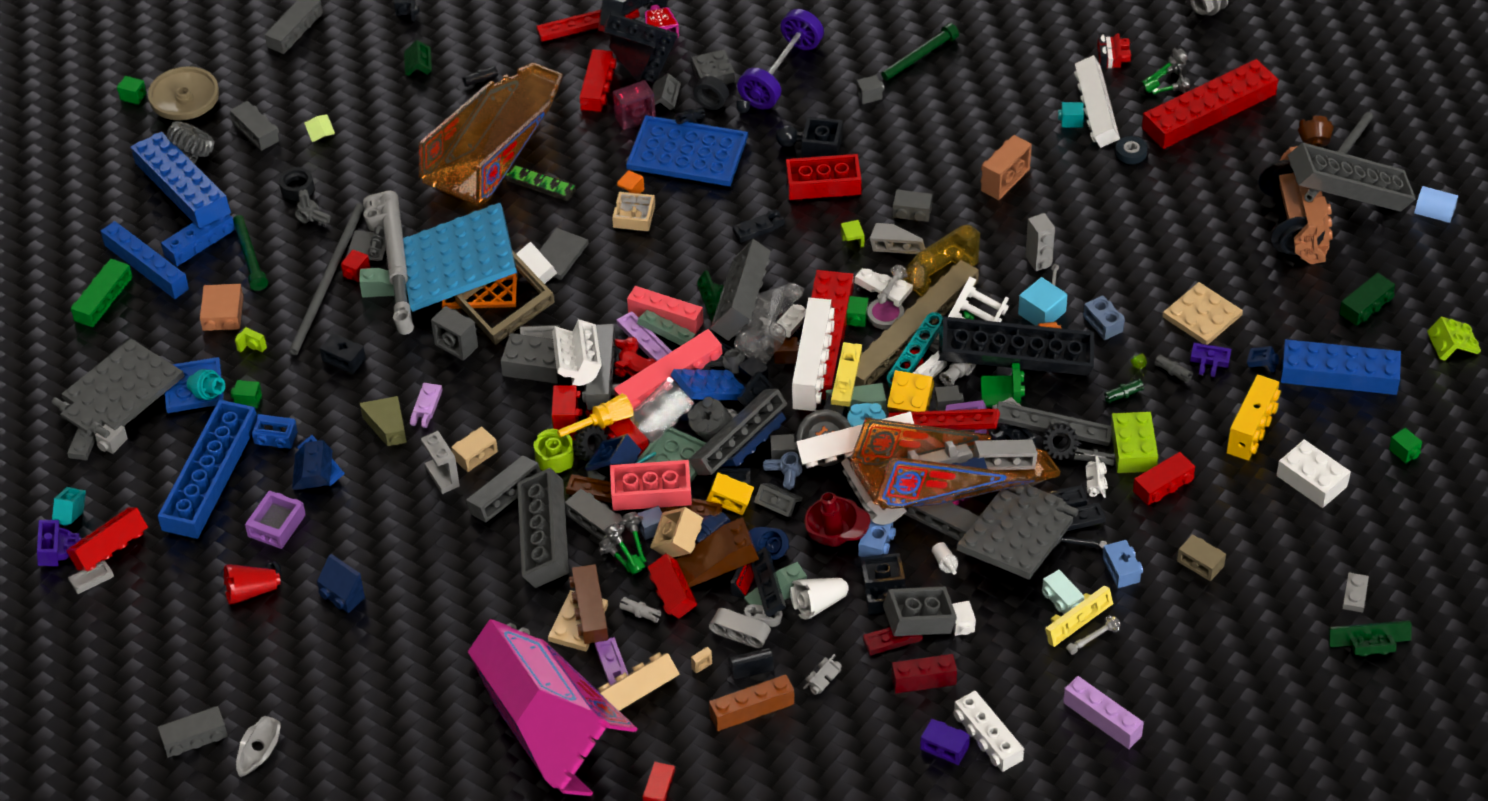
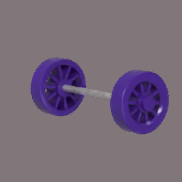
M803 9L790 10L780 25L781 32L789 44L768 72L760 68H749L739 78L737 82L739 94L745 101H750L751 106L759 109L772 108L781 96L780 84L773 76V73L793 46L802 50H812L822 40L824 36L823 26L812 13Z

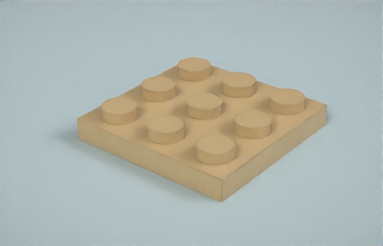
M1198 282L1163 312V318L1199 342L1208 345L1242 316L1243 310Z

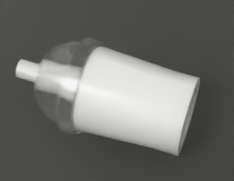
M944 542L934 545L932 553L939 564L940 570L946 573H953V575L956 574L955 570L958 567L957 557L952 554Z

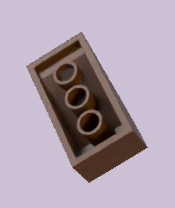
M742 517L723 525L696 544L690 554L682 555L676 560L689 587H692L757 561L759 557L751 534Z

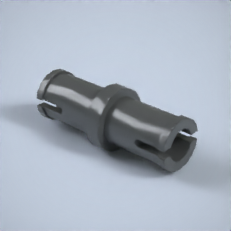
M1161 354L1156 358V361L1159 362H1155V365L1166 370L1169 375H1175L1184 380V382H1189L1192 378L1193 372L1180 366L1179 362H1173Z
M1077 448L1074 460L1096 462L1095 456H1098L1101 463L1104 462L1106 465L1113 466L1115 454L1098 452V449L1092 451Z

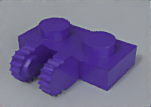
M1194 343L1190 362L1201 363L1199 375L1205 373V364L1213 365L1210 374L1211 377H1215L1217 366L1228 368L1232 349Z

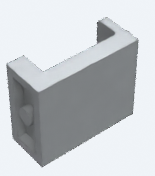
M439 431L422 437L421 442L433 459L425 463V468L440 492L444 494L459 487L455 456Z

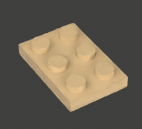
M570 590L548 635V641L587 652L590 643L584 644L583 636L579 637L577 625L581 623L580 620H576L574 610L578 606L573 604L572 592L575 591ZM602 599L605 613L608 607V600Z

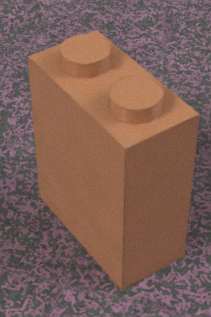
M241 284L204 285L200 312L203 331L240 329L244 297Z

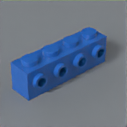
M228 214L201 228L191 223L161 242L164 256L174 265L179 266L234 231L233 217Z

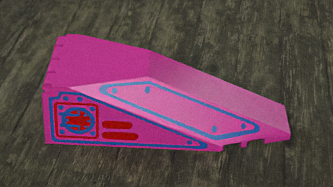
M489 619L468 650V654L494 705L544 779L553 788H558L565 794L592 796L593 792L575 775L584 761L580 755L587 757L596 744L592 738L599 740L606 728L636 732L638 728L543 639L528 635V633Z

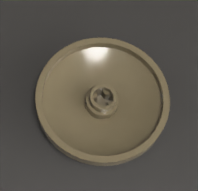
M178 67L168 70L159 75L152 82L148 90V99L153 111L171 120H187L201 116L215 105L219 97V88L215 77L208 71L197 67Z

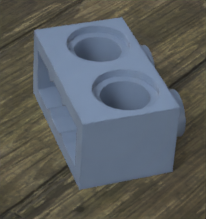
M1103 295L1084 304L1083 317L1104 340L1123 332L1125 323L1123 314L1119 313L1114 308L1112 302L1108 301Z

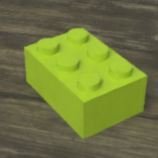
M1151 412L1112 413L1111 435L1117 473L1146 472L1155 467L1158 463V452Z

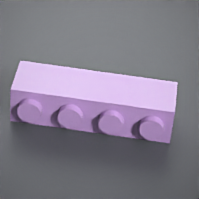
M1079 676L1065 688L1064 704L1126 748L1130 749L1142 737L1144 724L1142 720Z

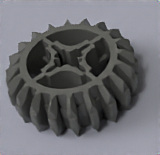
M175 121L168 129L167 138L178 148L195 156L207 157L214 148L215 141L212 137L197 127L181 121Z

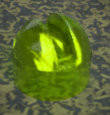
M1141 353L1130 360L1135 368L1142 369L1146 366L1147 359Z

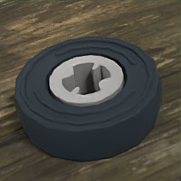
M1126 136L1117 142L1115 153L1120 161L1126 164H1137L1146 158L1148 146L1143 139L1137 136Z

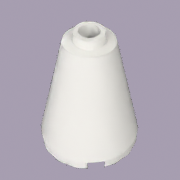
M842 578L799 579L793 581L794 586L790 588V596L794 609H799L801 614L798 615L805 620L814 617L846 597L849 588L847 582Z

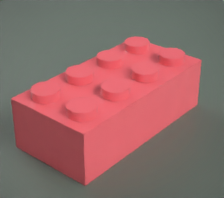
M689 460L610 465L613 511L646 509L657 506L661 508L692 505Z

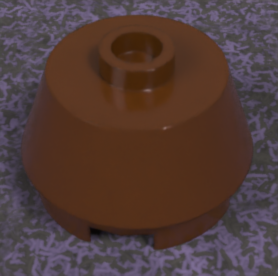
M1313 116V120L1305 121L1302 119L1299 122L1297 132L1303 143L1324 147L1330 143L1334 127L1331 121H1327V117Z

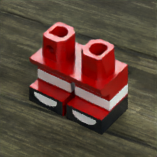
M1098 33L1097 48L1101 68H1121V62L1131 61L1129 38H1120L1119 33L1115 34L1114 37H1106L1105 33Z

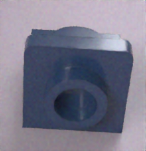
M1272 346L1250 348L1247 364L1249 367L1268 366L1270 372H1275L1276 366L1279 364V357L1274 352Z

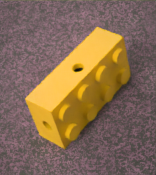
M1257 374L1230 428L1227 447L1228 454L1248 461L1252 454H1256L1259 446L1258 441L1263 440L1266 431L1264 429L1270 426L1272 421L1271 415L1277 412L1279 403L1276 402L1281 394V390H1278L1279 381Z

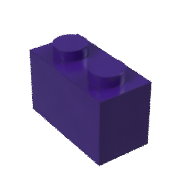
M931 719L921 736L920 749L959 765L969 748L970 734L961 729L950 727L942 721Z

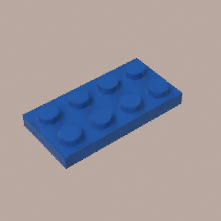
M674 369L671 373L672 378L690 399L703 400L706 397H712L716 400H737V397L744 389V386L736 380L734 374L729 370Z

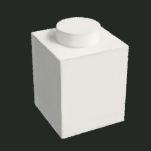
M965 601L952 604L957 616L953 627L955 636L975 632L976 619L970 602Z

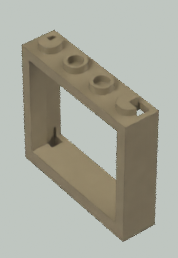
M514 251L513 256L516 269L539 293L538 296L493 328L466 301V299L487 284L454 296L457 304L495 345L555 302L551 290Z

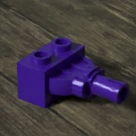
M39 520L37 542L38 566H58V561L70 557L66 550L83 538L79 537V533H72L67 529L59 528V520Z

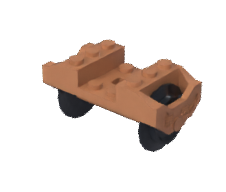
M1298 146L1290 147L1278 162L1266 167L1258 179L1259 188L1264 194L1274 198H1282L1287 220L1274 229L1271 241L1273 247L1281 253L1299 255L1310 264L1326 262L1325 256L1330 248V240L1333 239L1331 228L1329 229V227H1332L1331 216H1328L1332 214L1331 205L1326 203L1325 196H1322V191L1318 192L1313 201L1307 202L1304 196L1310 188L1299 186L1296 182L1288 154Z

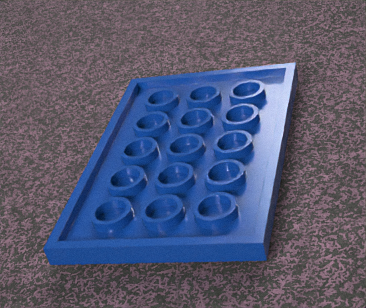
M645 115L626 167L629 170L731 186L748 139V132L690 122L677 124L672 119Z

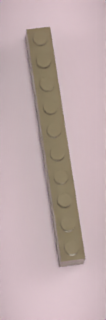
M960 260L950 268L945 276H941L939 281L934 286H931L925 295L919 297L911 308H908L899 319L894 321L888 330L883 331L881 336L876 341H873L865 352L861 353L855 386L873 384L898 360L929 313L937 312L943 317L955 305L969 277L976 279L973 287L978 283L979 270ZM934 318L929 323L935 325L939 320Z

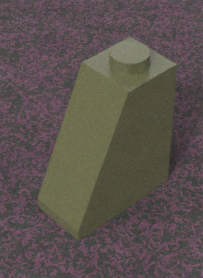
M398 396L360 403L362 418L387 446L407 443Z

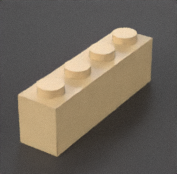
M658 652L649 658L650 662L644 665L643 662L637 664L632 668L633 672L628 675L626 672L615 678L616 682L611 685L608 682L600 686L598 690L600 694L620 711L677 677L680 673L668 653L661 655Z

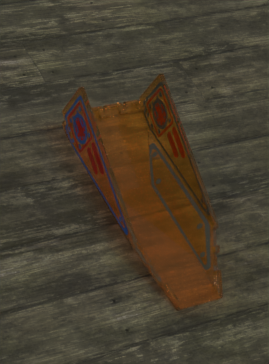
M533 62L519 68L516 75L509 77L506 74L500 82L494 84L493 81L487 83L419 142V178H422V182L426 185L436 186V189L448 194L451 193V195L462 200L466 199L467 202L474 205L485 204L549 111L563 79V74Z
M867 417L864 420L851 455V460L855 461L850 463L873 503L880 505L882 508L890 509L940 505L1059 477L1061 473L1048 453L1040 449H1036L1037 460L1035 469L990 470L908 459V451L915 450L916 454L923 455L945 449V442L951 440L956 446L967 444L973 453L975 441H989L991 435Z

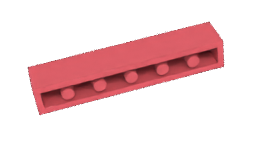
M707 329L615 387V397L621 393L627 395L632 404L633 411H636L643 404L654 400L660 393L670 390L677 383L671 376L674 369H703L706 364L717 360L723 354L722 344Z

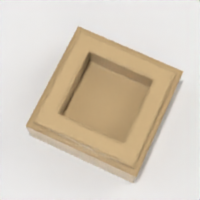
M708 647L691 656V666L695 673L702 671L712 664V651Z

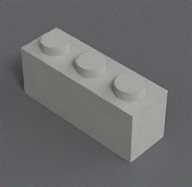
M1045 213L1028 218L1025 257L1035 271L1052 266L1055 227Z
M1033 440L975 441L973 458L977 457L979 459L984 457L988 470L1035 469L1037 450Z

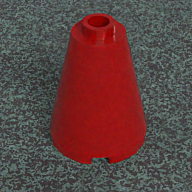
M233 564L224 566V585L227 588L225 594L228 604H235L277 589V585H280V575L275 572V569Z

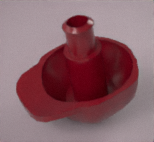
M830 492L824 493L820 500L808 508L804 520L810 538L830 547H838L847 541L861 539L871 523L870 515L867 511L858 507L852 500L838 497Z

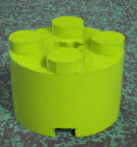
M548 429L537 436L536 441H534L535 461L539 464L542 471L551 468L555 473H560L572 468L574 452L572 438L569 434L560 438L557 433L558 429Z

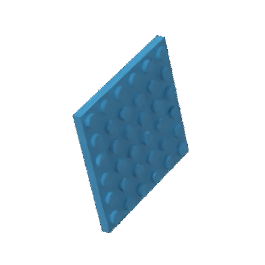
M501 203L490 205L487 208L474 211L471 214L455 218L447 223L439 224L436 227L403 238L408 276L406 288L412 312L517 273Z

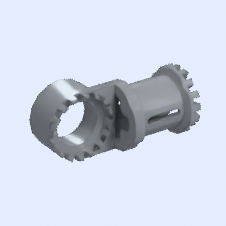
M951 363L949 369L946 372H942L939 378L943 381L942 383H945V386H953L958 378L971 374L976 364Z

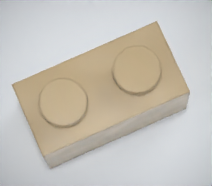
M482 426L451 447L456 462L467 472L498 452L496 439Z

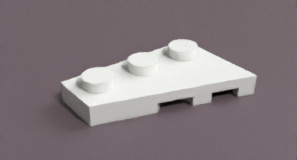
M862 268L855 276L854 283L870 292L881 294L892 278L888 275ZM897 279L886 300L894 301L893 305L899 308L912 292L913 284Z

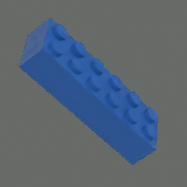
M1285 339L1282 354L1281 383L1397 395L1400 383L1401 351Z

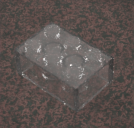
M669 377L633 411L634 416L629 419L653 443L663 436L666 429L674 426L682 414L689 412L694 402Z

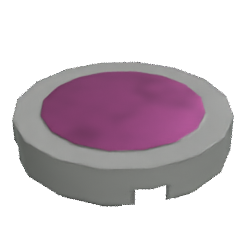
M877 299L869 305L867 318L874 327L889 329L894 321L904 314V307L902 304L899 308L893 305L894 301L890 299L880 304Z

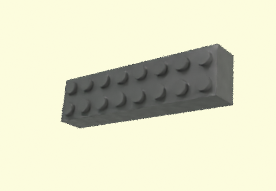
M1303 142L1288 154L1290 166L1293 169L1299 186L1400 212L1416 200L1403 169Z

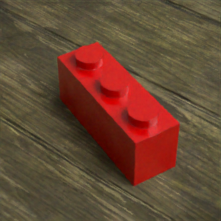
M1179 452L1134 478L1133 491L1149 506L1154 502L1160 501L1165 495L1175 492L1182 485L1189 484L1194 479L1195 466Z
M665 553L648 566L651 574L649 577L658 589L656 592L665 604L663 608L667 614H672L680 619L698 605L676 559Z

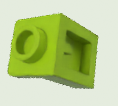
M247 327L236 336L235 343L239 352H242L247 346L260 352L267 348L264 335Z

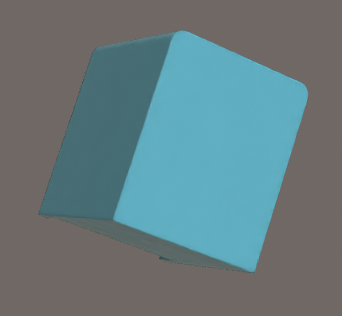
M1042 277L1019 295L1018 314L1035 326H1038L1039 323L1055 322L1066 312L1067 293Z

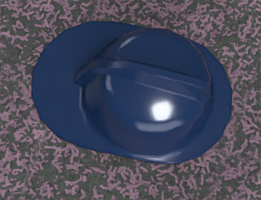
M756 527L749 531L756 551L758 552L766 547L770 551L772 560L781 558L789 549V539L783 530Z

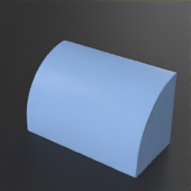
M1422 186L1414 213L1450 223L1456 209L1458 195Z

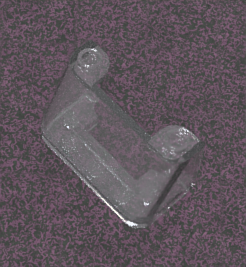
M788 283L761 292L755 302L756 308L751 315L753 316L752 321L748 326L744 325L739 335L735 338V348L742 350L746 356H754L761 363L766 364L783 344L786 337L785 328L775 322L778 314L785 313L802 296L805 288L795 283Z

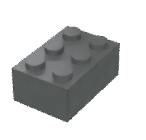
M510 333L501 358L502 375L558 384L560 374L557 373L553 339Z
M946 587L888 589L883 603L893 636L949 634L952 632L957 619Z

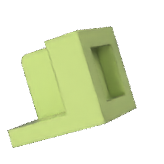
M327 114L316 116L304 123L312 142L335 134Z

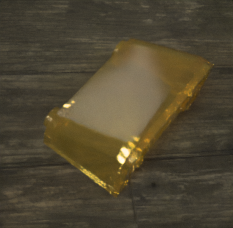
M971 225L960 226L919 252L903 270V280L913 284V290L922 297L927 293L931 284L929 276L953 261L957 264L962 260L971 266L976 265L979 262L980 232Z

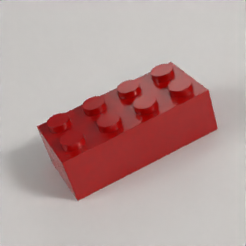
M858 154L786 159L789 200L861 195V173Z

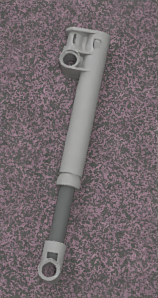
M384 191L364 198L363 206L365 211L363 215L370 231H374V228L378 225L384 227L389 280L394 287L395 296L393 319L398 332L405 335L413 331L414 325L411 318L410 305L407 303L405 287L408 276L399 200L396 192Z

